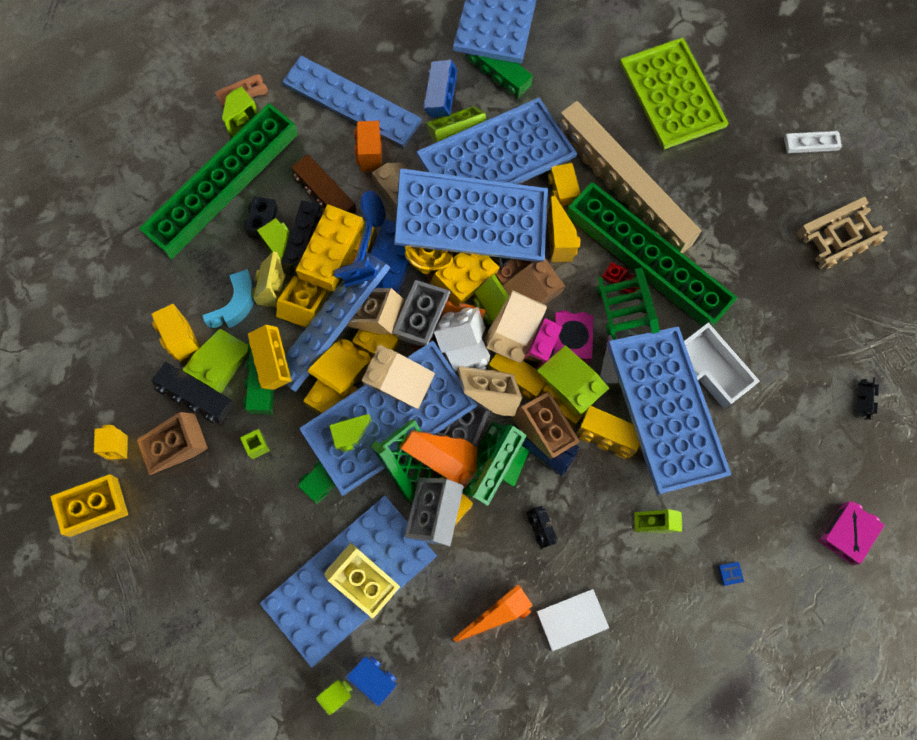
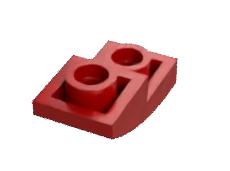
M613 262L610 263L602 275V278L609 284L632 280L635 277L628 273V269ZM631 287L620 291L629 294L637 292L636 290L639 288Z

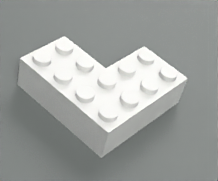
M709 322L684 341L698 381L705 386L724 410L760 382Z

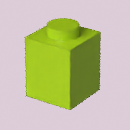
M259 429L240 437L248 456L252 460L270 452L264 435Z

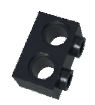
M253 197V201L249 203L248 207L249 217L244 222V230H246L249 237L261 239L257 231L260 228L256 229L255 226L262 225L261 227L276 218L278 212L276 200ZM266 208L265 211L259 212L260 209Z

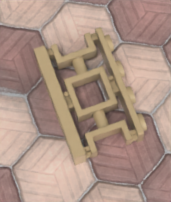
M865 197L803 225L797 232L800 239L804 237L803 241L805 244L813 240L820 250L821 254L815 258L816 262L819 261L820 263L818 265L819 269L823 267L828 269L836 265L838 260L842 259L845 261L852 257L853 253L858 252L860 254L867 250L868 246H877L884 241L883 238L888 234L887 231L882 232V226L873 229L865 217L871 211L869 207H866L869 202ZM854 213H857L854 216V218L858 222V224L854 225L850 217H848ZM842 226L846 228L852 238L843 244L834 231ZM827 227L824 230L827 238L823 239L818 230ZM863 230L868 239L858 243L863 238L859 231ZM832 244L836 252L839 253L828 257L832 253L828 245Z

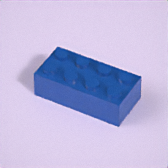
M385 219L371 255L386 263L390 269L375 288H392L399 294L410 263L405 258V246L394 245L395 222Z

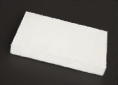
M593 589L537 611L538 618L552 651L609 629Z

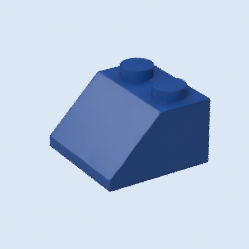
M365 656L346 678L379 707L397 686L395 682L397 678L390 671L384 672L379 668L381 663L373 656L370 659Z

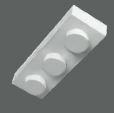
M839 131L786 134L784 137L787 153L838 151L842 147Z

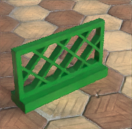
M413 418L382 443L376 441L371 445L403 498L411 506L413 505L416 492V484L420 478V470L427 469L425 478H430L433 470L427 465H422V462L419 460L417 464H410L412 455L402 451L400 445L406 438L407 431L412 427L414 431L422 432ZM394 441H399L396 450L389 449L388 446ZM400 455H407L405 464L398 463ZM409 469H415L413 477H407ZM439 473L434 478L441 479L444 476Z
M492 421L478 446V467L475 476L478 475V478L474 480L473 477L467 487L463 488L462 493L488 506L527 435L513 425L508 424L506 426ZM488 457V461L483 463V460Z

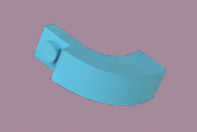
M248 269L229 275L234 288L231 301L221 309L202 315L204 322L209 328L219 327L224 322L231 328L240 323L249 314L254 303V298H252L254 283Z

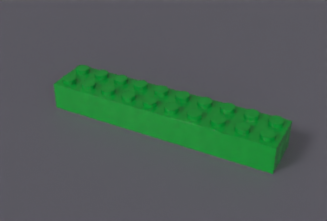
M270 103L265 105L139 228L141 233L172 260L298 135L295 123Z
M593 182L568 206L566 214L572 222L634 272L635 269L642 267L646 281L700 325L705 326L709 322L713 327L737 300L738 297Z

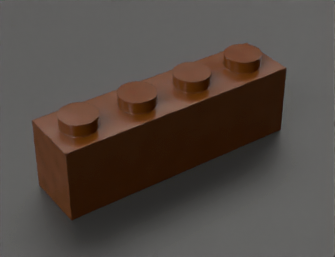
M309 154L291 166L293 179L298 184L301 183L304 186L303 189L309 196L313 195L316 199L315 202L320 204L321 209L326 208L328 204L352 214L357 212L355 203Z

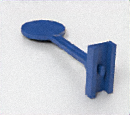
M366 191L361 196V211L366 222L356 258L351 265L336 269L334 273L336 278L341 277L344 280L343 285L345 287L377 277L378 271L367 259L364 260L372 227L382 226L386 219L383 202L374 191Z

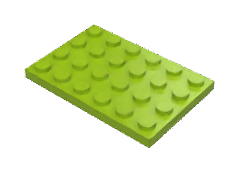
M683 37L620 59L619 63L663 150L728 126L729 123Z

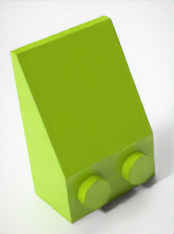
M219 329L193 354L183 371L222 393L249 354L248 344Z
M566 345L536 370L574 415L582 414L609 389L600 376Z

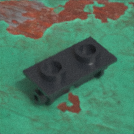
M873 378V383L867 379H861V382L858 383V397H866V400L858 399L856 413L860 418H866L867 415H871V420H873V414H877L878 403H874V396L879 395V384H875V378Z
M539 506L527 511L528 522L533 528L536 542L541 550L556 544V539L558 538L553 526H545V524L551 522L546 508L543 509V506Z

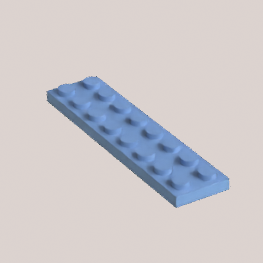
M303 56L299 57L282 81L284 87L357 124V121H379L381 137L403 149L421 123V118Z
M365 253L364 260L367 259L378 271L377 277L348 287L343 285V280L285 355L292 382L286 385L295 392L310 374L308 373L309 368L329 349L390 269L386 263L370 253Z

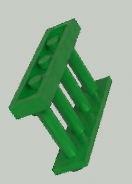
M642 267L635 269L636 277H633L632 280L604 286L602 277L598 278L599 285L596 286L598 297L602 296L608 320V324H605L607 336H612V340H616L615 332L644 325L646 327L650 326L652 334L660 332L657 315ZM631 287L639 288L636 290L637 292L612 298L606 297V293ZM637 299L643 301L640 302V305L614 311L609 309V306ZM642 312V314L646 313L644 318L613 324L612 322L613 318Z

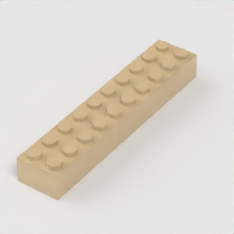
M578 101L562 111L558 126L581 157L583 163L588 164L592 168L593 173L604 181L606 187L617 195L620 202L626 204L633 215H636L681 253L689 249L702 230Z

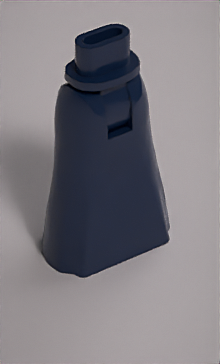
M527 437L521 445L561 477L564 476L574 461L580 446L574 445L553 459H550Z

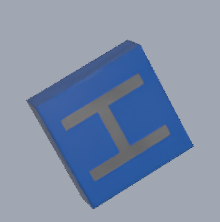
M739 562L718 566L723 586L744 582Z

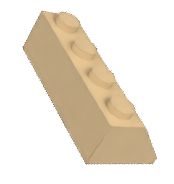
M403 162L386 163L372 172L373 183L395 212L397 207L400 168L407 169Z

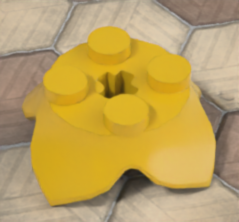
M405 246L406 260L423 274L446 268L452 264L453 257L447 251Z

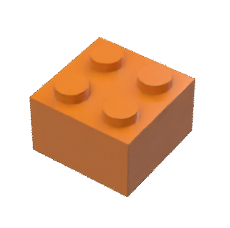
M357 121V129H354L356 165H360L361 172H372L382 167L379 121Z

